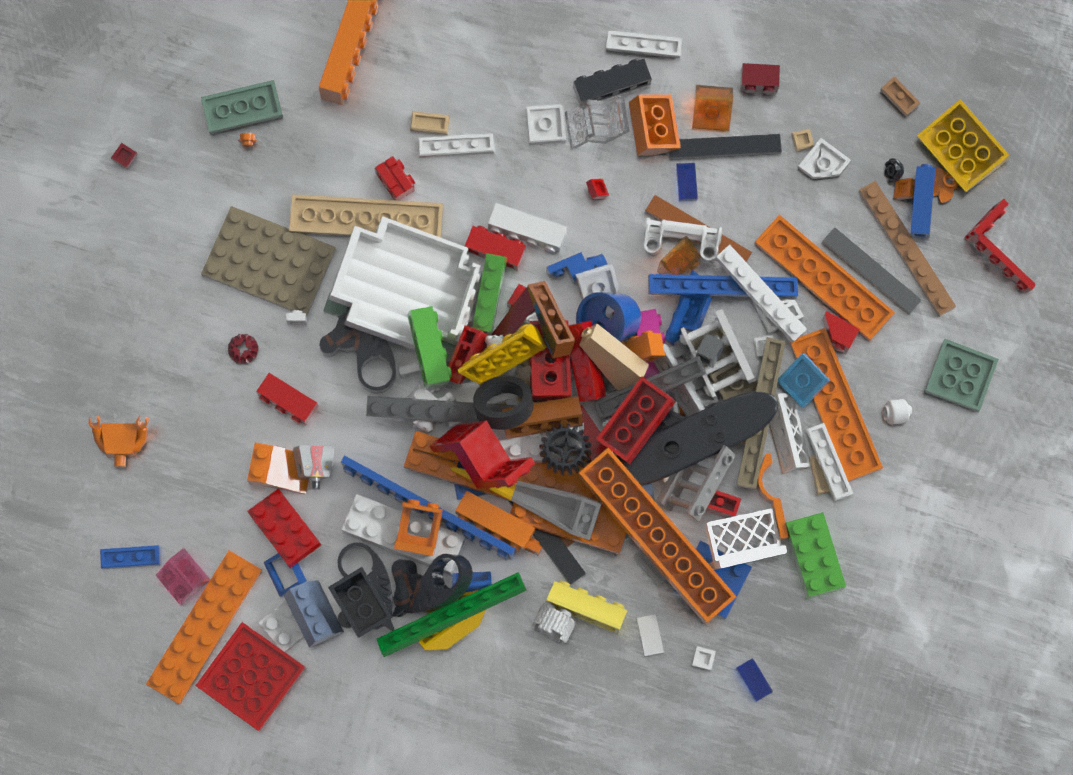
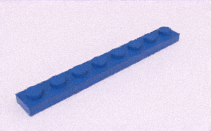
M648 275V295L749 297L731 276ZM760 277L777 297H798L797 277Z

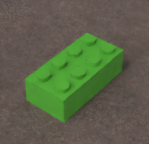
M824 513L786 522L788 542L806 600L843 590L846 584Z

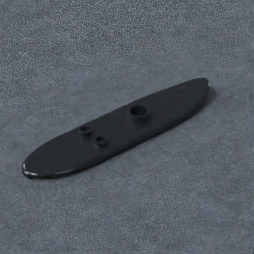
M749 392L730 397L654 432L631 464H628L617 455L616 457L641 486L657 482L718 454L723 445L731 448L760 432L776 415L778 401L773 395L765 392ZM669 442H675L679 447L678 452L673 456L667 455L664 450L665 445Z

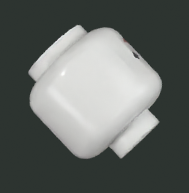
M904 399L889 400L882 408L883 419L887 420L890 425L905 424L909 417L912 416V407Z

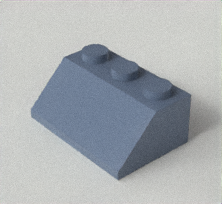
M319 580L304 582L290 588L285 593V600L309 648L344 633Z

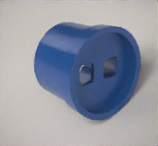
M596 292L586 296L579 304L576 313V324L592 321L593 326L595 324L600 325L618 341L622 342L637 333L641 324V312L636 301L626 294ZM607 306L615 312L611 320L606 316Z

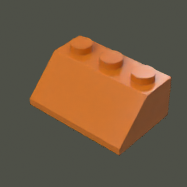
M672 94L637 95L628 102L637 156L658 155L681 148Z

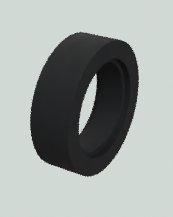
M514 376L491 378L482 383L473 396L477 419L479 421H487L491 429L506 430L517 427L524 423L533 411L530 387L525 381ZM510 393L521 398L519 405L508 411L494 412L485 407L491 398L500 394Z

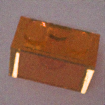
M696 85L692 128L729 131L733 105V88Z
M685 236L659 262L657 272L659 274L686 275L690 270L695 271L699 267L701 255L690 239Z

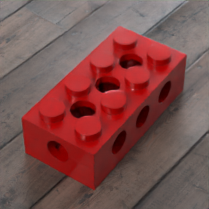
M530 321L529 324H532L533 326L538 328V331L544 341L539 322ZM545 348L529 358L530 390L533 401H552L571 397L570 355L552 358L548 348ZM550 358L554 363H548L545 359ZM552 377L555 381L549 382L546 378Z

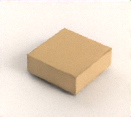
M810 129L791 133L796 152L814 147Z

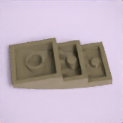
M716 328L707 334L723 338L722 336L725 335L723 328ZM706 334L691 341L695 351L698 350ZM731 345L723 346V351L717 361L731 355L730 353L733 352ZM733 362L707 374V376L710 378L711 383L715 384L738 373V370L742 368L739 362ZM741 379L717 392L723 400L736 395L755 392L757 379L750 384L747 379Z

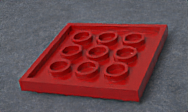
M241 622L195 686L260 732L306 667L248 625Z

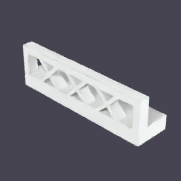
M789 393L776 394L778 410L770 425L782 473L811 467L810 458L795 400ZM784 399L788 400L789 408L786 406ZM789 418L793 420V426L790 424ZM794 436L798 439V444L795 442ZM799 454L802 456L803 463H800Z

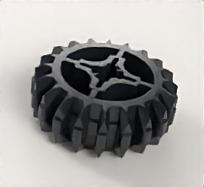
M569 423L566 425V428L559 424L558 430L553 426V433L546 431L545 434L548 438H541V441L544 443L539 445V449L543 450L539 452L540 457H544L542 463H548V470L554 467V474L561 470V476H564L565 471H568V474L571 476L573 469L578 473V466L585 468L584 462L590 461V458L587 456L592 454V450L588 449L591 447V442H587L589 436H583V429L577 432L578 426L576 425L573 429H570ZM563 437V440L560 443H554V445H552V443L557 438ZM570 437L576 439L580 443L581 448L571 444ZM567 442L568 452L565 453L564 457L563 447L566 446ZM549 451L558 454L561 457V462L556 461ZM579 455L576 460L567 463L571 456Z

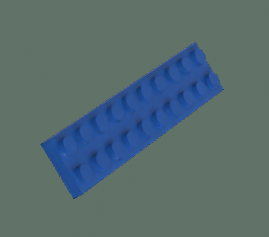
M345 455L341 460L346 474L355 477V475L359 476L361 482L368 486L374 484L379 492L387 496L389 493L394 495L395 500L401 504L408 502V499L419 500V504L427 506V503H431ZM412 508L414 511L422 514L423 512L427 513L429 519L433 521V512ZM443 509L441 522L445 523L447 529L455 533L457 530L462 532L465 539L471 542L473 540L478 541L479 546L487 551L495 550L497 556L506 561L508 558L513 559L516 554L514 547Z

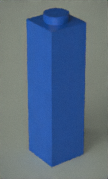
M921 164V166L916 168L911 237L930 238L936 168L930 164Z

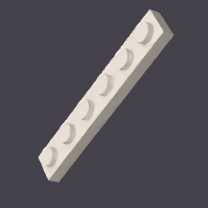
M731 245L727 246L714 258L791 343L807 330Z

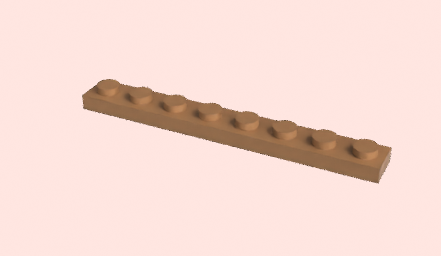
M873 181L859 190L860 195L937 315L941 317L956 307L955 303L877 182Z

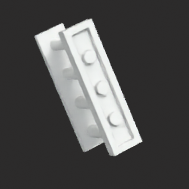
M722 309L715 312L717 318L714 319L715 321L688 334L683 327L681 328L683 334L679 335L684 346L688 344L695 358L697 350L695 351L691 340L716 328H723L725 335L722 336L721 340L724 341V345H731L733 352L730 353V356L717 361L714 368L709 366L704 368L707 374L728 364L739 362L742 369L738 370V373L712 385L707 374L703 376L706 382L704 389L708 397L712 396L714 400L718 399L715 394L716 391L741 379H747L749 384L756 381Z

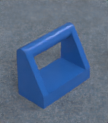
M279 553L263 563L279 597H283L290 588L307 582L297 563L292 569L298 582L284 589L272 564L282 559Z
M491 571L473 572L471 584L465 592L479 591L492 585ZM452 573V586L456 583L459 573Z

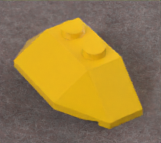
M475 590L473 592H465L458 600L474 592H477L478 590ZM486 610L418 642L424 650L448 649L479 627Z

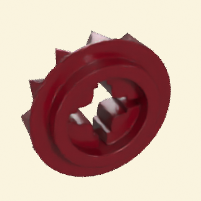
M238 334L232 337L228 344L230 358L239 364L250 363L258 354L257 341L248 334ZM245 341L246 348L249 350H244L241 355L240 349L237 347L242 346Z

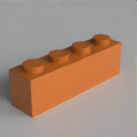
M468 491L465 492L455 510L460 519L466 522L470 521L475 524V527L484 532L486 530L492 533L493 537L501 541L505 540L516 551H519V549L524 551L535 532V527Z

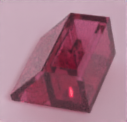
M182 548L171 557L156 574V577L180 605L210 581L209 577L185 548Z

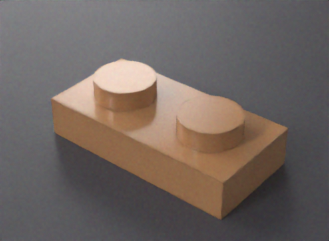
M895 76L880 89L905 117L920 105V102Z

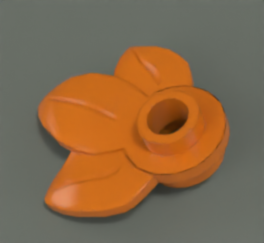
M936 168L933 197L939 196L940 202L945 203L953 197L954 189L959 184L948 172L941 168ZM946 180H952L953 184H947Z

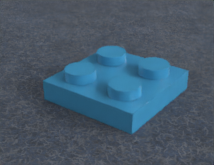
M802 353L778 378V383L803 408L830 381L805 353Z

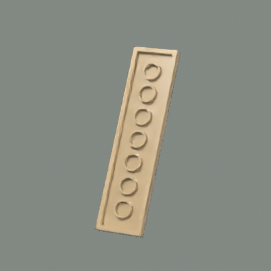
M292 194L289 232L351 236L354 226L376 233L383 216L441 238L443 203Z

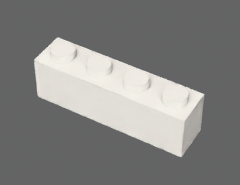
M495 203L488 222V229H491L490 231L494 234L495 232L509 235L508 237L512 240L520 239L526 241L530 246L537 247L538 245L544 247V250L555 253V251L560 252L567 233L566 226Z

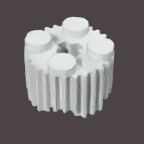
M544 602L531 628L536 631L542 630L541 632L553 641L559 642L561 640L563 643H567L577 619L572 617V613L565 609L558 611L554 609L555 606L551 603Z

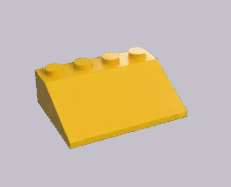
M961 99L917 135L965 192L993 173L1010 157Z
M526 324L521 326L519 331L514 334L506 335L497 344L489 345L482 353L471 356L470 360L458 369V372L481 385L491 378L500 376L547 347L538 328L532 324Z

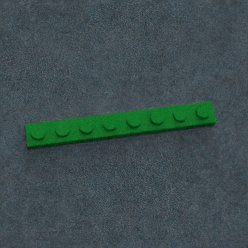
M517 572L376 638L383 657L393 654L527 591L520 573Z

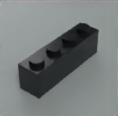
M637 58L625 65H614L610 70H598L588 77L586 75L580 76L573 82V88L580 107L651 85L652 78L645 59L639 60Z

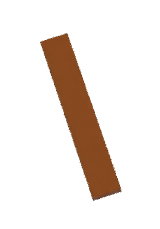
M654 195L645 210L646 213L660 221L667 220L706 225L657 195ZM722 234L718 255L727 246L731 245L742 259L747 262L752 252Z

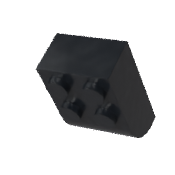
M363 567L328 587L357 638L392 618Z

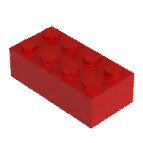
M641 376L596 440L628 464H631L676 401Z

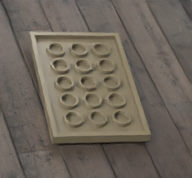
M231 206L201 275L287 310L302 311V313H306V316H308L334 256L336 247L299 232H289V228Z

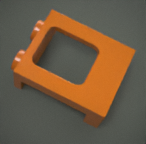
M408 499V502L402 503L403 510L394 549L434 556L443 509L439 508V504L427 503V506L420 505L419 500ZM412 508L434 513L429 537L411 535L407 532Z

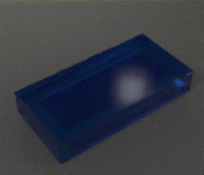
M677 163L676 173L679 201L698 200L695 163Z
M753 658L736 668L755 702L773 692Z

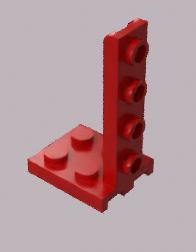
M1002 199L981 218L964 238L969 243L972 241L979 252H984L988 256V260L993 265L998 266L1005 277L1011 278L1020 291L1028 293L1033 290L1035 283L984 235L985 232H988L995 225L993 222L998 218L1000 219L1007 212L1005 208L1009 203Z

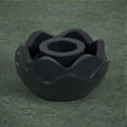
M891 158L885 162L884 175L889 181L896 182L900 180L904 174V166L899 160Z

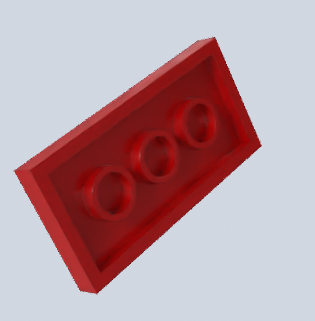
M279 488L247 511L289 568L321 546L319 540Z

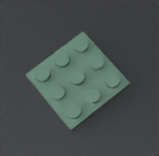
M944 339L925 392L979 413L999 359Z

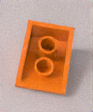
M255 442L247 478L248 483L306 494L309 479L298 478L293 451Z

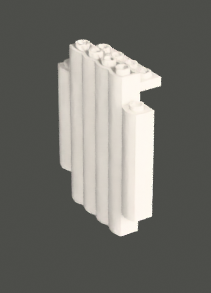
M382 216L376 233L354 226L329 300L350 307L344 325L415 350L407 314L413 309L433 306V310L438 314V322L436 323L438 330L440 329L442 332V341L457 345L464 325H470L474 315L471 314V311L477 305V293L480 290L483 273L479 271L481 265L473 263L470 268L466 267L469 259L467 247Z

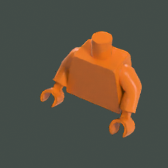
M97 415L98 422L93 423L91 417H89L88 424L92 427L94 441L100 451L105 453L107 457H114L115 468H125L126 457H135V454L140 452L147 441L146 426L149 423V417H146L145 423L140 421L141 416L139 415L136 423H101V426H99L101 418Z

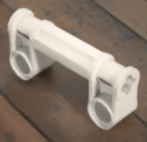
M647 218L644 248L649 255L653 256L660 253L663 237L701 241V258L706 263H712L718 255L722 227L715 229L708 228L706 225L667 220L655 221ZM652 241L658 243L655 250H649L647 247ZM712 249L714 255L711 258L705 257V250Z

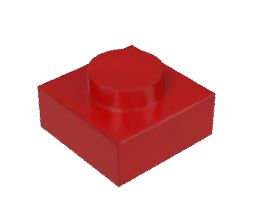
M603 178L590 179L586 182L592 199H605L609 196Z

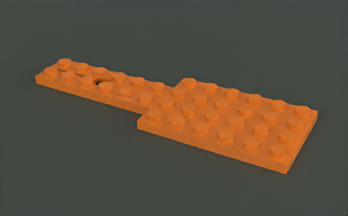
M415 431L404 463L405 469L509 500L490 489H477L472 480L452 471L450 468L457 467L460 461L455 452H432L429 446L439 438ZM535 462L528 474L517 479V481L581 494L599 501L577 476L578 473L574 469L571 476L568 474V471H565L564 476H561V470L554 474V467L549 470L547 469L548 463ZM515 502L510 512L511 515L535 527V529L619 555L626 536L624 529L602 504L590 540L568 533Z

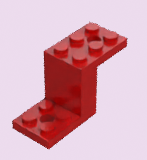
M487 421L456 424L429 446L432 452H455L477 489H490L493 487L498 489L505 486L509 488L517 483V479L520 476L528 474L530 468L535 464L532 457L510 459Z

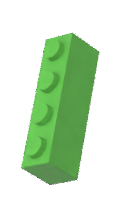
M486 253L472 328L493 332L507 257Z
M433 306L410 310L407 317L424 388L445 385L450 381L452 374L450 367L446 365L447 352L445 348H442L441 341L443 336L441 330H438L436 323L438 322V314L433 310Z

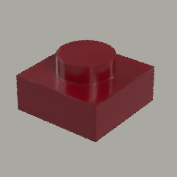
M121 143L112 155L111 160L128 169L138 154Z

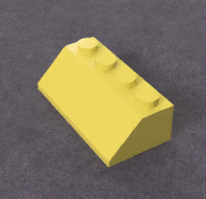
M559 580V583L554 581L546 602L554 605V609L558 611L565 609L572 613L571 616L616 634L619 633L627 613L624 605L617 602L613 604L608 603L606 598L595 595V597L588 595L587 590L579 587L577 590L573 589L569 583Z

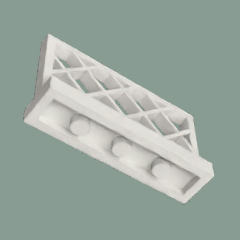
M773 508L704 523L713 562L710 563L713 570L787 553L786 546L781 544ZM764 514H768V526L760 522ZM747 518L755 522L751 530L744 525ZM730 522L738 526L735 533L727 529ZM716 525L721 529L718 537L713 534L711 526ZM758 525L765 530L762 537L754 533ZM741 529L748 533L745 541L738 537ZM725 532L732 537L729 545L721 540ZM768 533L773 536L775 544L771 545L765 541ZM751 537L759 541L756 548L748 544ZM735 540L743 545L739 552L732 548ZM719 544L726 548L723 556H718L717 547Z

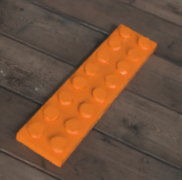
M780 214L755 241L754 244L789 274L797 277V280L836 314L846 322L860 329L859 333L869 342L894 315L895 312Z
M822 328L798 337L792 343L789 341L795 359L802 353H805L830 379L812 400L821 422L826 426L848 482L883 469L826 329Z
M228 550L148 679L147 686L179 705L181 704L257 581L262 569Z

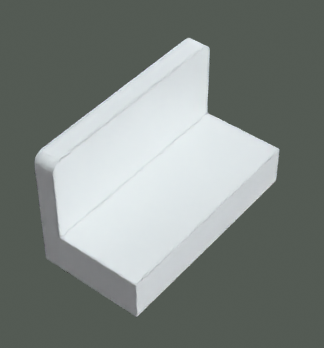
M416 352L396 357L401 379L421 374Z

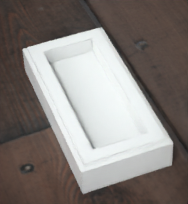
M656 614L637 618L644 657L664 653Z

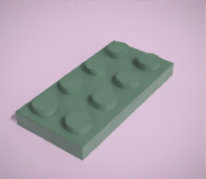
M274 80L201 97L210 134L283 117Z

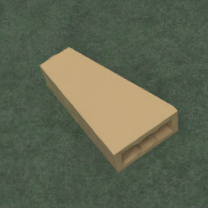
M595 324L590 328L587 327L582 332V340L579 345L618 391L637 383L641 376L644 377L649 364L600 325Z

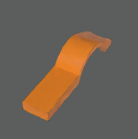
M766 453L759 471L757 490L760 496L771 504L780 540L785 541L788 539V532L781 499L771 496L763 487V473L773 463L771 453Z

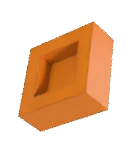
M906 178L896 181L894 198L897 200L914 198L915 180Z

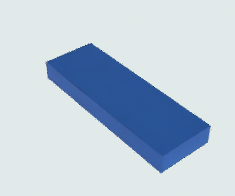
M159 545L100 549L101 569L160 566Z

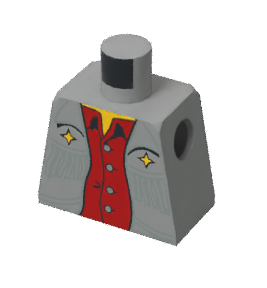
M299 445L294 447L293 453L298 478L309 479V490H319L320 479L328 478L331 475L334 446Z

